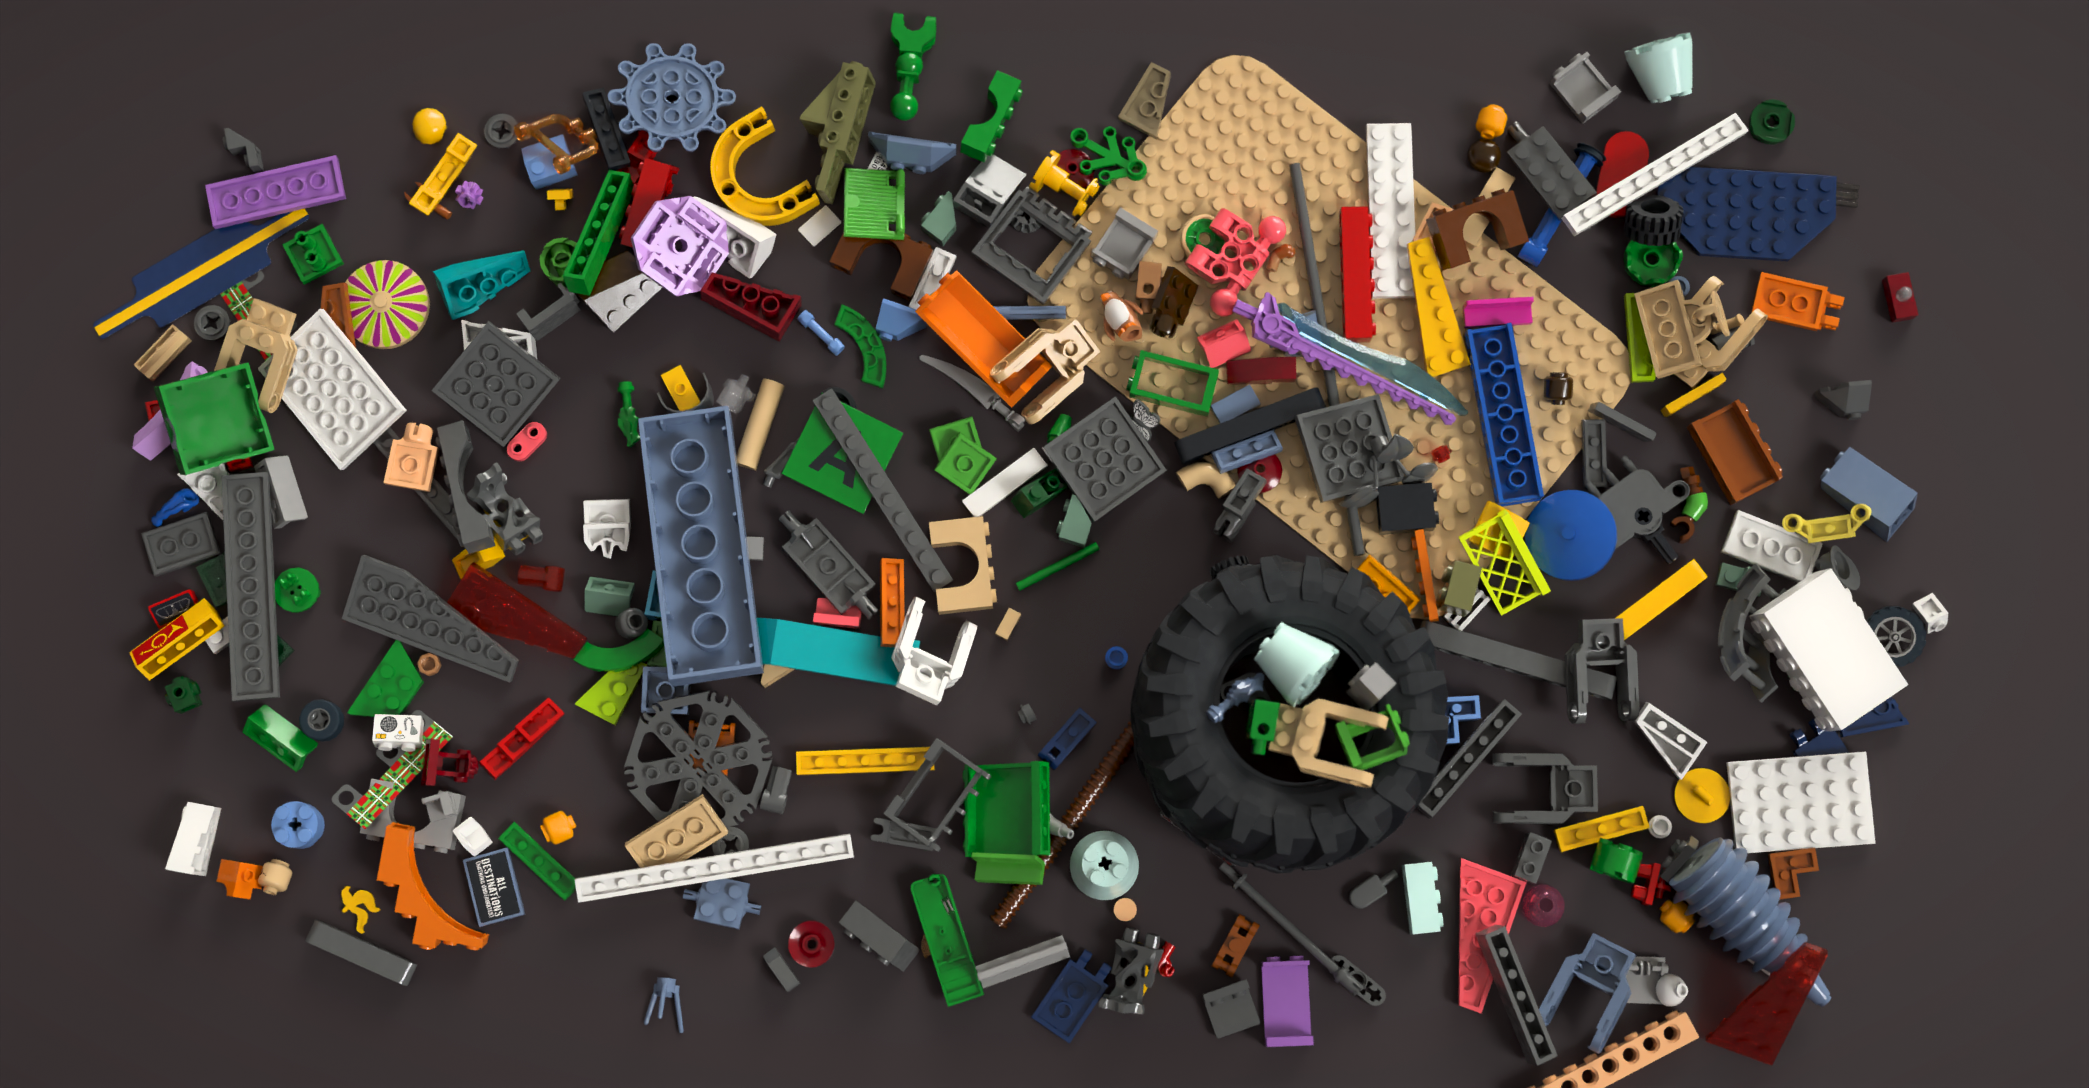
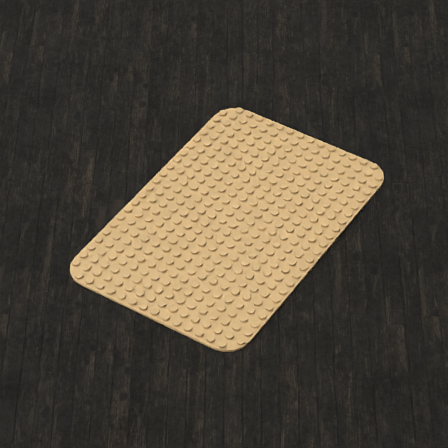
M1231 55L1218 59L1202 71L1162 119L1157 140L1148 136L1137 149V159L1143 161L1147 167L1146 176L1139 181L1130 180L1128 177L1112 180L1073 226L1075 229L1080 223L1092 231L1091 236L1088 238L1091 240V243L1046 303L1042 305L1028 295V306H1066V319L1033 320L1041 329L1057 331L1070 318H1076L1100 350L1086 366L1133 403L1136 399L1129 398L1130 391L1126 390L1129 377L1134 378L1136 370L1132 369L1134 357L1139 356L1141 350L1210 367L1205 352L1198 344L1196 337L1236 319L1245 329L1251 351L1230 361L1285 357L1282 350L1275 347L1270 348L1268 344L1252 337V320L1236 313L1229 316H1219L1213 312L1210 306L1212 294L1216 290L1225 289L1229 282L1211 284L1185 265L1188 256L1181 245V232L1186 222L1194 216L1210 215L1216 217L1220 209L1225 208L1252 225L1254 241L1257 242L1260 237L1258 229L1260 222L1269 216L1281 218L1286 225L1284 239L1279 243L1269 246L1267 249L1270 253L1247 289L1239 291L1237 299L1258 308L1261 300L1264 298V294L1269 292L1276 298L1279 314L1286 319L1313 311L1289 168L1290 164L1300 163L1331 352L1454 414L1456 417L1452 425H1445L1438 414L1435 417H1427L1422 407L1410 409L1403 398L1398 402L1392 401L1387 391L1379 394L1392 437L1394 433L1403 436L1414 447L1410 455L1400 459L1405 469L1411 471L1414 467L1427 462L1434 463L1438 467L1435 475L1425 483H1432V489H1436L1437 502H1434V510L1439 513V524H1436V528L1433 531L1424 532L1436 600L1439 590L1445 584V582L1441 581L1444 569L1455 560L1472 564L1458 537L1475 528L1487 501L1495 503L1470 365L1427 379L1423 344L1419 330L1420 324L1416 310V298L1372 299L1371 294V300H1375V314H1372V322H1376V336H1372L1373 338L1370 343H1343L1339 211L1341 207L1368 206L1369 214L1366 142L1267 65L1249 56ZM1134 169L1132 172L1138 173V172H1140V171L1137 170V169ZM1413 179L1416 234L1432 202L1446 207L1449 206ZM1120 207L1158 230L1157 238L1141 261L1162 263L1160 284L1167 266H1171L1199 285L1184 325H1178L1175 336L1171 339L1168 338L1169 334L1165 337H1160L1150 331V323L1153 315L1156 313L1154 308L1152 314L1143 313L1141 315L1135 311L1142 328V338L1139 340L1125 342L1115 333L1116 340L1112 341L1104 329L1105 310L1101 301V294L1114 291L1122 299L1130 300L1140 306V300H1135L1138 267L1129 280L1126 278L1120 279L1112 274L1110 268L1106 266L1100 267L1094 263L1091 257V251L1093 248H1096L1114 221L1115 214ZM1237 232V237L1240 240L1247 239L1245 232ZM1201 233L1199 241L1203 245H1208L1210 237L1206 233ZM1482 233L1473 250L1467 248L1471 262L1442 270L1436 253L1435 256L1465 348L1464 333L1467 329H1481H1464L1463 305L1467 300L1517 297L1534 298V302L1531 305L1533 323L1531 325L1512 326L1545 495L1582 449L1581 420L1601 419L1588 412L1590 405L1601 402L1614 409L1624 396L1631 382L1629 354L1625 345L1614 333L1505 249L1500 250L1496 242ZM1062 239L1037 269L1036 274L1047 281L1053 273L1054 267L1064 254L1069 252L1072 245ZM1283 244H1290L1295 249L1293 258L1285 257L1280 260L1277 272H1271L1266 269L1271 252ZM1226 249L1225 255L1228 258H1235L1234 252L1231 249ZM1243 262L1246 270H1253V265L1250 262ZM1212 268L1215 276H1223L1220 268ZM1144 286V292L1150 294L1152 287ZM1296 357L1295 383L1227 384V362L1214 367L1219 369V374L1211 405L1251 385L1261 405L1249 412L1316 387L1319 388L1326 407H1329L1323 368L1317 359L1313 362H1306L1304 357ZM1144 360L1137 389L1201 405L1209 376ZM1334 368L1340 404L1377 395L1370 383L1365 384V386H1358L1352 375L1348 376V378H1341L1336 368ZM1551 372L1568 373V376L1573 379V397L1570 400H1565V405H1552L1551 400L1544 398V379L1550 376ZM1142 401L1149 408L1150 412L1159 415L1161 419L1159 424L1178 439L1220 424L1211 407L1208 417ZM1296 422L1274 430L1283 447L1282 452L1275 454L1282 465V477L1275 488L1268 492L1259 493L1256 501L1347 573H1349L1351 567L1357 569L1368 555L1371 554L1421 598L1419 603L1409 612L1410 617L1413 619L1429 620V617L1424 618L1422 604L1427 603L1426 596L1420 594L1419 582L1423 581L1422 572L1417 573L1415 559H1419L1418 550L1413 551L1411 537H1416L1415 532L1379 535L1375 499L1367 506L1358 508L1365 555L1354 556L1346 507L1339 505L1344 500V497L1320 503ZM1211 455L1203 457L1207 462L1215 464ZM1261 465L1256 467V470L1259 473L1265 471L1264 467ZM1236 468L1227 472L1235 484L1239 481ZM1399 482V483H1395V484H1391V485H1387V486L1403 485V484H1402V482ZM1540 501L1503 506V508L1526 519ZM1470 538L1466 539L1469 547L1478 549L1476 545L1469 542ZM1480 554L1479 566L1487 568L1492 557ZM1436 603L1438 617L1445 615L1447 612L1438 610L1439 604Z

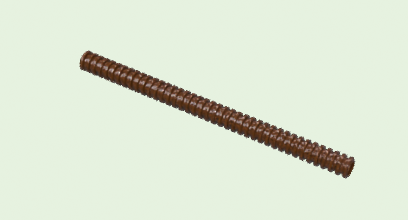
M1128 722V727L1123 729L1124 733H1120L1119 740H1115L1116 744L1111 746L1112 750L1107 751L1108 755L1103 757L1104 761L1098 764L1100 767L1098 769L1095 768V774L1090 775L1091 779L1086 781L1087 785L1082 786V792L1079 791V796L1073 799L1075 802L1073 804L1070 803V809H1066V814L1061 816L1062 820L1060 822L1064 823L1069 829H1078V823L1083 822L1082 818L1087 816L1086 812L1091 810L1090 806L1095 805V799L1098 800L1100 798L1098 795L1104 792L1103 788H1107L1108 781H1112L1111 777L1116 775L1115 771L1120 770V764L1123 765V760L1129 757L1127 754L1129 752L1132 753L1134 737L1131 722ZM1050 834V855L1038 856L1045 862L1044 871L1050 868L1048 865L1050 863L1053 864V858L1058 857V851L1061 852V847L1065 846L1066 840L1070 839ZM1012 885V890L1007 892L1008 896L1006 898L1003 897V903L998 904V910L995 909V914L990 915L991 920L1003 929H1006L1008 927L1006 924L1008 922L1011 923V917L1016 916V910H1020L1019 906L1024 904V899H1028L1027 895L1032 893L1033 890L1031 889L1037 885Z

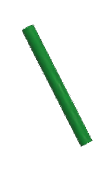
M1095 542L1017 582L1016 586L1021 591L1100 549Z

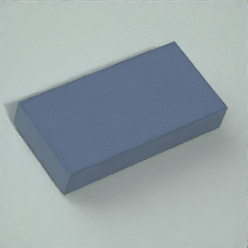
M1248 385L1212 404L1210 407L1218 422L1223 423L1260 406L1261 403L1251 385Z

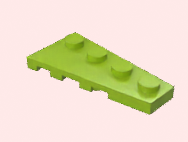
M1626 293L1624 295L1631 383L1653 382L1656 374L1635 299V293Z

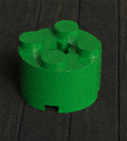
M1600 838L1594 852L1590 870L1634 884L1643 858V852L1634 850L1632 847L1619 843V845H1616L1609 840Z

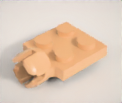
M414 422L407 423L404 437L400 440L393 439L384 484L430 492L439 452L438 447L431 445L433 434L431 427L425 424L417 426Z

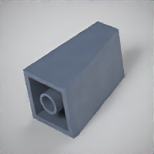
M1849 447L1846 452L1841 451L1834 460L1835 465L1831 469L1827 468L1820 477L1821 489L1849 512L1857 504L1869 506L1872 513L1870 518L1864 521L1863 524L1887 542L1915 509L1918 493ZM1864 509L1860 510L1862 516H1865Z

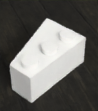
M461 320L464 350L486 324H476ZM498 328L537 359L536 340L531 333Z
M1648 702L1644 704L1639 712V716L1634 720L1641 732L1680 780L1683 779L1707 744L1704 739Z
M191 802L187 803V806L182 811V821L165 868L166 870L206 876L221 808Z

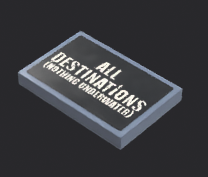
M509 848L463 860L479 927L525 915Z

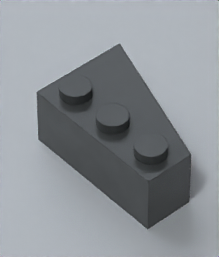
M858 901L852 904L839 922L845 927L843 930L845 934L853 940L855 937H858L862 941L859 945L870 953L872 950L879 954L877 959L886 966L891 963L904 972L920 951L918 947L905 939L900 933L896 932Z

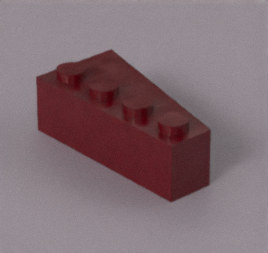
M711 273L701 289V299L704 302L780 342L802 306L801 296L785 294L783 291L776 289H766L754 283L740 282L738 279L716 273Z

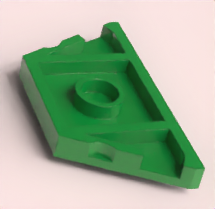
M395 640L348 710V714L375 718V714L402 715L424 683V680L420 673L417 672L401 641Z

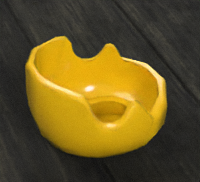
M431 108L418 111L412 123L416 139L423 144L432 145L441 141L447 129L444 115L438 110Z

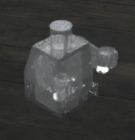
M741 374L738 381L727 378L723 383L724 389L716 402L722 406H728L729 410L734 413H740L745 402L753 403L757 395L753 394L750 388L746 386L749 378Z

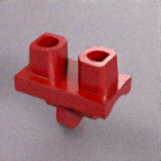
M1640 864L1637 877L1646 879L1645 887L1633 885L1630 897L1641 901L1642 905L1648 906L1653 903L1656 889L1655 897L1662 899L1664 891L1671 892V886L1665 885L1666 881L1660 877L1657 883L1661 864Z

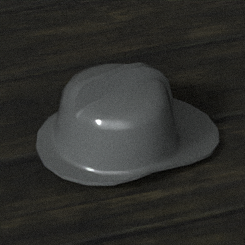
M1833 545L1830 552L1825 553L1820 559L1815 561V566L1819 571L1831 568L1839 581L1850 590H1857L1859 588L1860 575L1858 569L1838 546Z

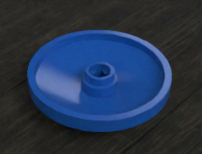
M1564 490L1553 493L1536 505L1527 520L1530 524L1525 532L1526 546L1537 566L1544 573L1554 578L1566 581L1588 578L1605 567L1615 551L1617 527L1614 517L1601 500L1587 492Z

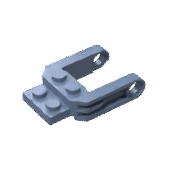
M1593 933L1582 954L1566 957L1541 1004L1539 1011L1545 1026H1548L1573 978L1577 976L1581 981L1608 995H1613L1596 1027L1597 1032L1591 1045L1587 1047L1599 1054L1632 994L1626 974L1636 955Z

